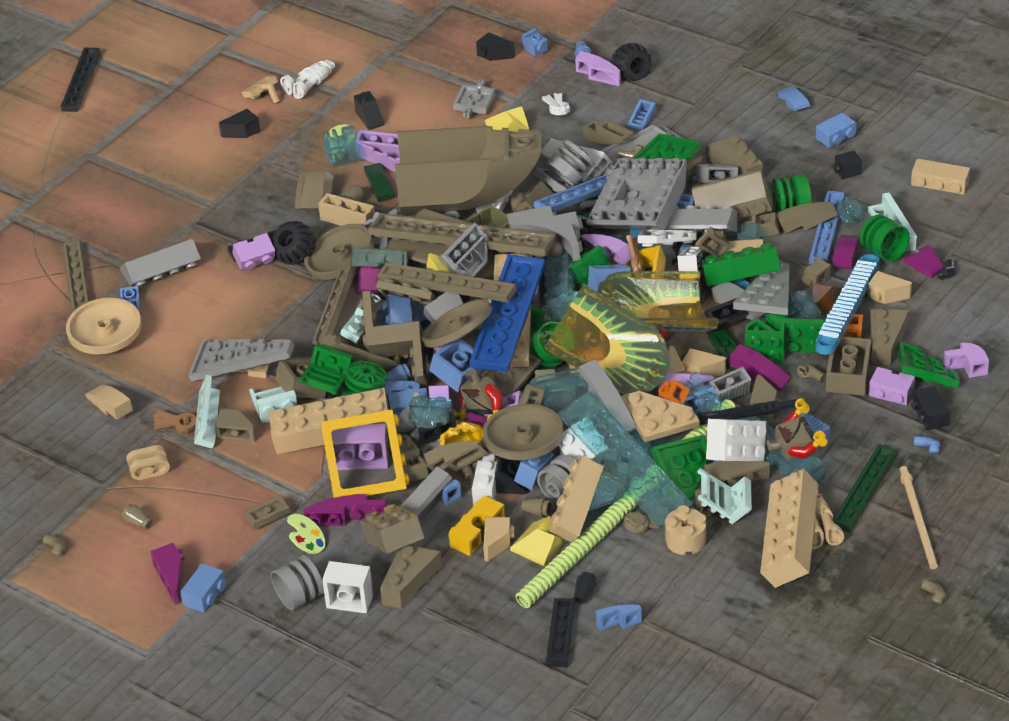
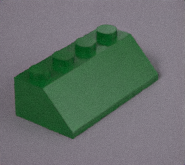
M764 243L757 248L746 247L739 252L728 251L724 255L717 257L716 255H710L702 260L707 286L781 270L776 244Z

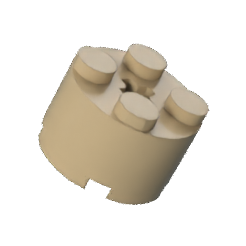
M681 505L669 513L665 519V541L667 547L672 552L680 555H686V552L694 554L702 550L706 544L705 515L685 505Z

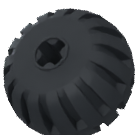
M627 43L621 45V47L616 49V53H613L611 64L620 70L621 79L623 78V81H637L647 77V73L650 74L651 70L649 69L652 67L651 56L642 45Z
M285 222L279 226V229L275 230V235L272 236L275 256L284 264L295 265L299 264V262L304 263V259L313 254L311 250L315 251L316 240L314 233L303 222Z

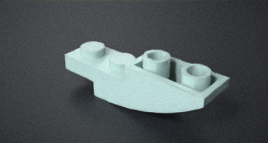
M372 294L376 303V313L378 314L381 304L385 300L376 294ZM360 304L354 315L340 332L341 336L354 343L360 342L363 335H365V329L362 328L361 317L364 314Z

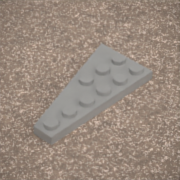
M779 260L781 270L760 274L733 302V309L788 315L790 264Z
M202 339L188 377L191 382L204 380L206 375L212 377L220 376L229 372L286 360L291 357L295 345L292 340L274 339L271 342H266L264 339H259L257 342H253L251 339H229L226 342H221L220 339H214L213 342H209L208 339Z

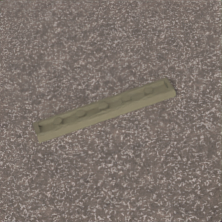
M80 241L62 244L72 313L81 305L89 302Z

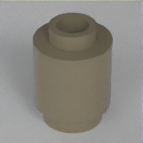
M353 185L341 194L340 197L361 202L365 198L366 191L361 185Z

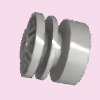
M565 139L563 145L568 150L560 146L558 149L563 156L560 157L553 154L546 164L568 184L576 186L582 179L578 170L588 172L589 170L584 163L592 167L594 161L579 145Z
M305 555L298 557L297 561H291L289 567L284 565L271 572L273 587L281 602L289 610H294L305 604L306 599L312 600L315 596L317 597L324 593L322 578L313 562Z

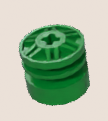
M804 173L792 175L790 183L786 176L782 177L781 180L779 177L773 178L772 197L777 213L793 206L811 203L810 186Z
M876 214L870 217L863 225L860 233L862 247L887 262L899 259L905 253L910 241L908 229L883 214Z
M547 322L530 337V354L541 360V364L537 369H555L564 361L544 349L547 342L552 343L569 355L573 352L575 345L574 336L564 324Z
M356 361L349 364L346 369L345 383L341 396L384 388L387 378L386 371L378 364L369 361Z

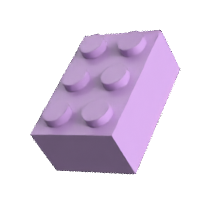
M386 423L367 424L333 430L331 432L337 470L388 468L389 446Z

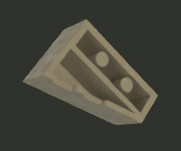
M871 309V365H891L897 352L899 341H902L904 332L908 328L909 310Z
M410 545L399 548L380 587L382 605L403 609L418 593V589L423 584H427L435 572H439L442 569L440 551Z

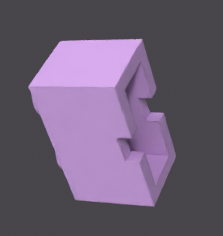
M267 233L253 237L254 241L249 243L247 240L233 244L232 254L241 271L251 270L257 265L268 264L275 259V249Z
M877 367L870 380L869 396L907 406L913 394L915 376L904 373L897 375L893 374L892 370Z

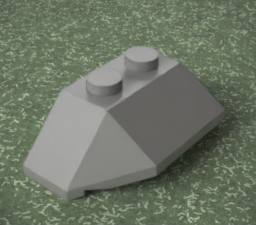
M474 222L443 251L438 259L450 272L474 277L488 262L487 235Z

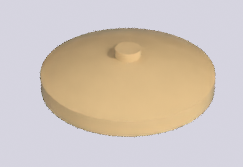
M100 298L81 305L70 315L66 323V333L69 342L77 350L88 354H107L118 351L132 343L140 333L142 322L138 309L132 303L119 298Z

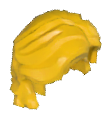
M470 422L459 423L456 427L449 428L444 434H441L440 445L443 446L461 441H477L480 443L483 438V428L478 424Z

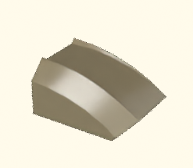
M304 171L299 175L295 209L319 210L318 203L326 193L334 195V176L327 171Z

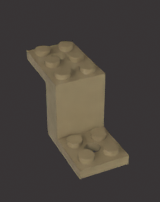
M370 291L362 292L363 298L360 299V307L363 310L364 316L361 317L362 328L365 329L363 344L366 346L367 352L382 357L411 354V359L414 362V365H412V375L415 377V382L419 383L420 388H429L425 345L421 339L423 330L419 321L378 326L376 303Z

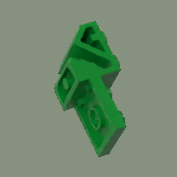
M769 313L766 315L765 323L756 318L745 325V346L762 354L772 362H783L784 352L818 353L816 351V339L824 324V319L785 318V315Z

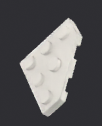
M642 229L638 235V243L648 247L653 246L655 243H662L664 245H673V242L682 241V243H693V240L697 239V231Z

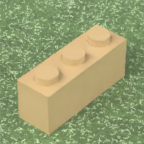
M917 159L912 170L911 185L964 195L969 183L970 168Z
M326 193L318 203L320 220L340 226L345 224L361 225L372 219L375 213L373 205Z

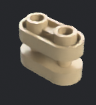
M160 445L133 450L126 457L131 477L135 480L160 476L167 473L170 469L165 449Z

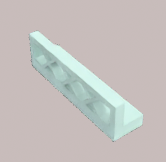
M889 192L883 193L882 204L869 206L868 212L872 217L879 214L876 211L883 210V215L907 228L910 233V241L905 252L916 250L917 236L891 194Z
M206 375L199 390L194 444L213 449L216 437L214 424L218 416L220 390L211 388L212 376Z

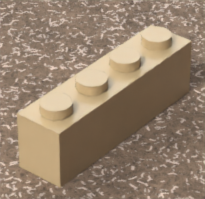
M585 456L572 461L569 467V477L563 483V494L556 503V506H558L557 511L550 520L552 525L549 532L569 542L580 536L604 466Z

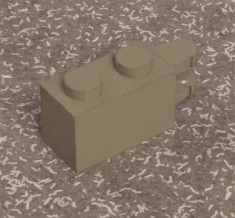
M540 180L527 190L515 209L518 212L534 209V202L554 193Z

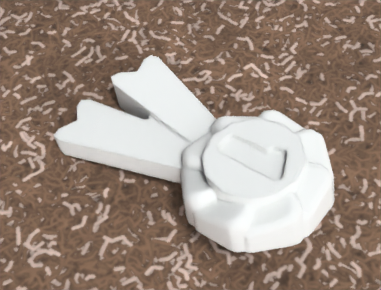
M554 93V99L550 95L542 96V100L549 104L551 114L565 115L570 112L569 103L562 101V93Z

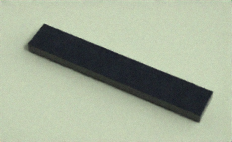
M84 47L60 106L61 111L78 112L101 54L100 48Z

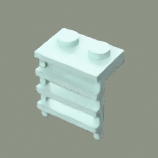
M282 387L254 393L253 389H249L261 424L270 422L269 411L297 405L294 390L285 392Z
M700 468L698 470V474L701 475V494L698 496V500L701 501L703 507L708 505L711 507V512L715 513L718 511L720 517L729 518V523L734 524L752 510L751 480L743 477L730 487Z

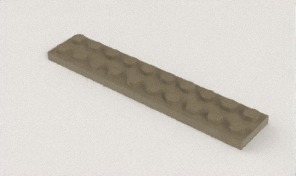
M381 213L369 226L368 233L379 238L392 237L395 240L409 239L412 242L425 241L429 244L441 243L449 246L472 224ZM478 225L487 235V250H498L501 253L515 252L518 255L531 254L535 257H542L548 253L556 241V234Z

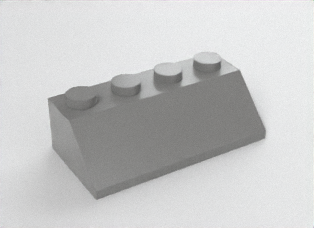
M727 205L721 206V209H714V206H703V209H697V206H686V209H679V206H676L665 230H695L697 233H705V230L712 227L715 231L737 233L738 211L732 209V206Z
M190 239L126 262L120 267V271L130 286L134 284L141 286L146 284L148 279L152 278L155 281L163 278V274L167 272L171 275L179 272L181 267L186 266L187 269L194 267L201 258L194 240Z

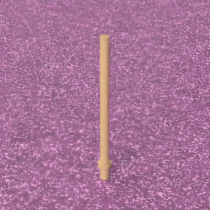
M902 466L899 469L901 473L900 480L905 486L930 569H936L938 564L914 491L913 477L909 473L908 468Z

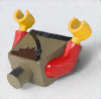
M473 369L465 374L467 381L460 389L461 400L459 408L461 409L459 413L454 414L456 420L466 422V416L468 415L466 410H468V413L490 414L487 418L488 420L506 404L501 391L497 388L492 378L479 377L477 371Z
M800 398L795 403L797 410H793L780 425L775 427V438L767 440L769 451L780 449L786 459H806L809 456L817 455L818 446L823 447L827 445L824 432L819 430L814 434L804 415L800 416L801 413L805 414L810 410L809 405L805 403L804 399Z

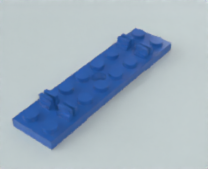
M507 255L499 281L513 283L516 285L517 290L509 302L491 301L492 312L484 320L469 361L470 367L501 372L509 371L545 266V259Z

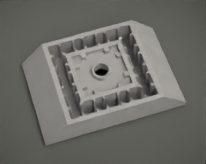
M678 158L618 159L586 221L587 225L595 229L665 230L685 189L687 160Z

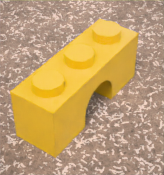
M483 496L479 501L475 502L472 509L462 516L456 526L450 529L448 535L450 547L471 556L482 544L481 529L479 528H485V517H505L504 504L487 496Z

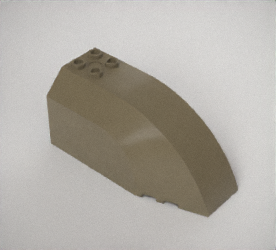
M493 126L397 131L400 163L395 164L401 214L412 215L424 208L435 212L466 210L486 205L503 197L516 188L534 168L542 152L541 131L519 129L518 132L509 131V128L504 127L502 130H493Z

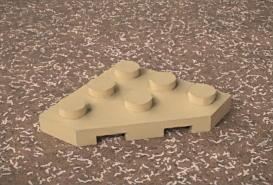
M641 391L621 396L644 443L699 427L700 421L692 407Z

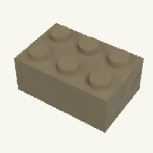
M841 338L836 350L829 354L826 392L865 395L871 354V339Z
M395 504L384 507V510L381 512L368 513L364 519L360 520L367 543L385 553H390L424 539L417 515L397 505L395 506Z

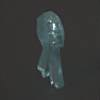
M700 374L690 375L692 382L687 380L684 386L690 389V395L698 399L697 408L702 413L720 410L721 399L716 394L707 392Z

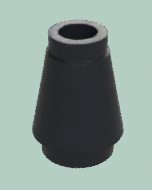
M582 572L577 577L573 599L578 604H585L597 585V578L592 573Z

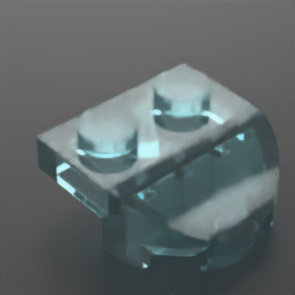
M423 395L413 397L409 404V422L415 421L416 426L425 428L436 427V423L439 422L444 425L449 422V412L452 408V400L445 397L427 398Z

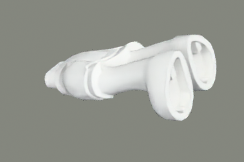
M329 60L314 63L299 72V77L293 79L290 75L283 76L280 79L281 86L288 95L293 94L295 98L300 99L307 94L314 84L319 85L328 77L332 69L335 68V64Z

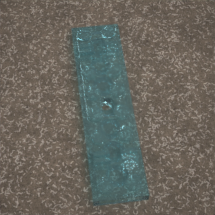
M588 391L559 411L558 416L585 444L660 530L665 527L667 515L679 506L685 505L692 508L693 503L591 391ZM627 458L629 461L627 463H623L621 459Z

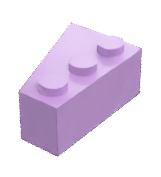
M359 130L355 140L357 156L374 164L381 163L382 167L396 172L395 164L400 163L398 135Z

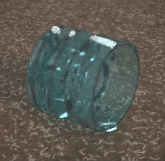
M353 125L342 127L340 136H338L336 129H332V137L328 130L323 131L324 151L331 167L336 166L335 158H337L339 165H342L343 156H346L349 163L361 160L358 139Z

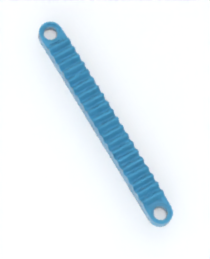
M865 254L860 260L858 259L856 267L854 266L852 274L848 277L846 285L842 288V292H840L834 307L830 310L826 322L824 321V325H822L816 339V351L818 353L828 355L836 350L868 290V283L879 269L880 258L877 255Z

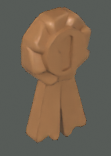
M627 235L632 257L631 271H633L635 277H644V264L641 258H638V240L636 237L633 238L632 235Z
M157 409V413L153 415L155 418L154 429L174 426L178 432L189 433L196 426V416L192 413H182L176 416Z

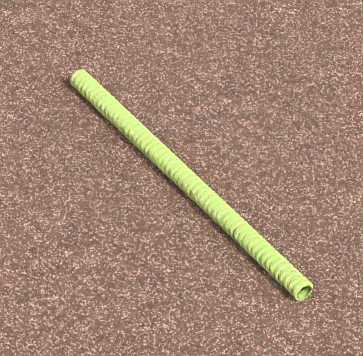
M725 399L713 411L735 408L736 405L731 400ZM708 424L699 425V427L694 428L683 439L704 435L707 441ZM656 464L516 594V600L522 607L530 608L560 577L564 576L572 566L583 558L629 512L634 510L639 503L663 482Z

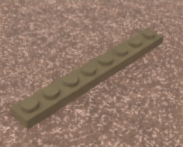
M386 263L377 275L379 281L389 279L396 284L407 283L414 287H425L431 290L502 302H509L517 290L516 285L513 283Z

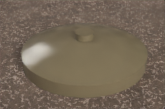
M345 224L335 227L316 239L315 251L311 250L313 254L304 259L305 267L314 278L321 280L335 279L339 269L344 264L348 266L351 262V247L361 248L368 243L374 246V239L372 235H369L368 229L360 224Z
M481 298L451 309L433 321L423 331L421 339L426 347H437L466 337L491 314L492 306L488 299Z
M536 404L513 405L499 410L486 421L483 427L484 443L490 452L501 458L510 460L534 459L551 452L559 445L563 438V423L555 411L545 406Z

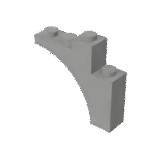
M549 205L507 214L509 228L556 234V241L562 244L563 249L570 254L572 260H581L580 252H583L579 237H581L580 229H583L581 218H577L575 211L556 215V212H552Z

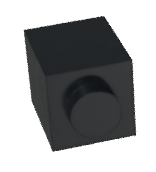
M855 150L835 155L834 172L842 180L861 175L862 159Z

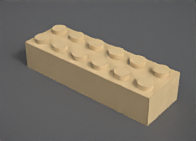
M374 389L269 411L271 438L276 454L324 445L321 422L389 410L385 389Z
M805 469L793 472L789 476L776 480L770 485L760 573L775 588L810 572L818 483Z

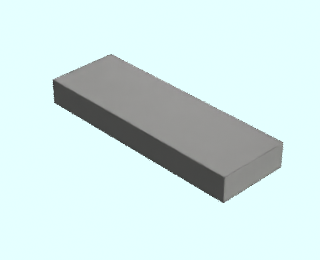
M437 466L400 507L418 516L452 477Z

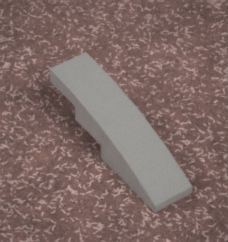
M596 359L579 366L578 372L588 383V391L599 404L598 410L619 437L636 430L637 427L628 408Z

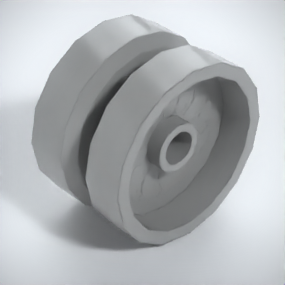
M564 454L554 458L537 475V483L540 490L554 504L557 503L558 498L563 494V483L569 477L570 464L575 460Z

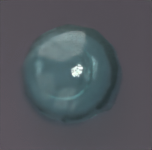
M848 196L839 202L837 213L844 223L855 224L864 217L861 204L857 200Z

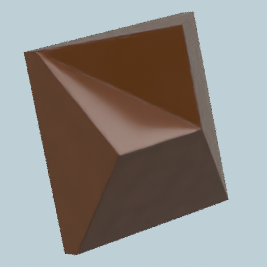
M814 284L810 313L828 316L840 292H842V288Z

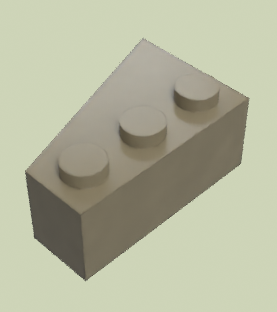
M738 135L706 145V162L709 164L737 166L738 175L761 170L763 173V163Z

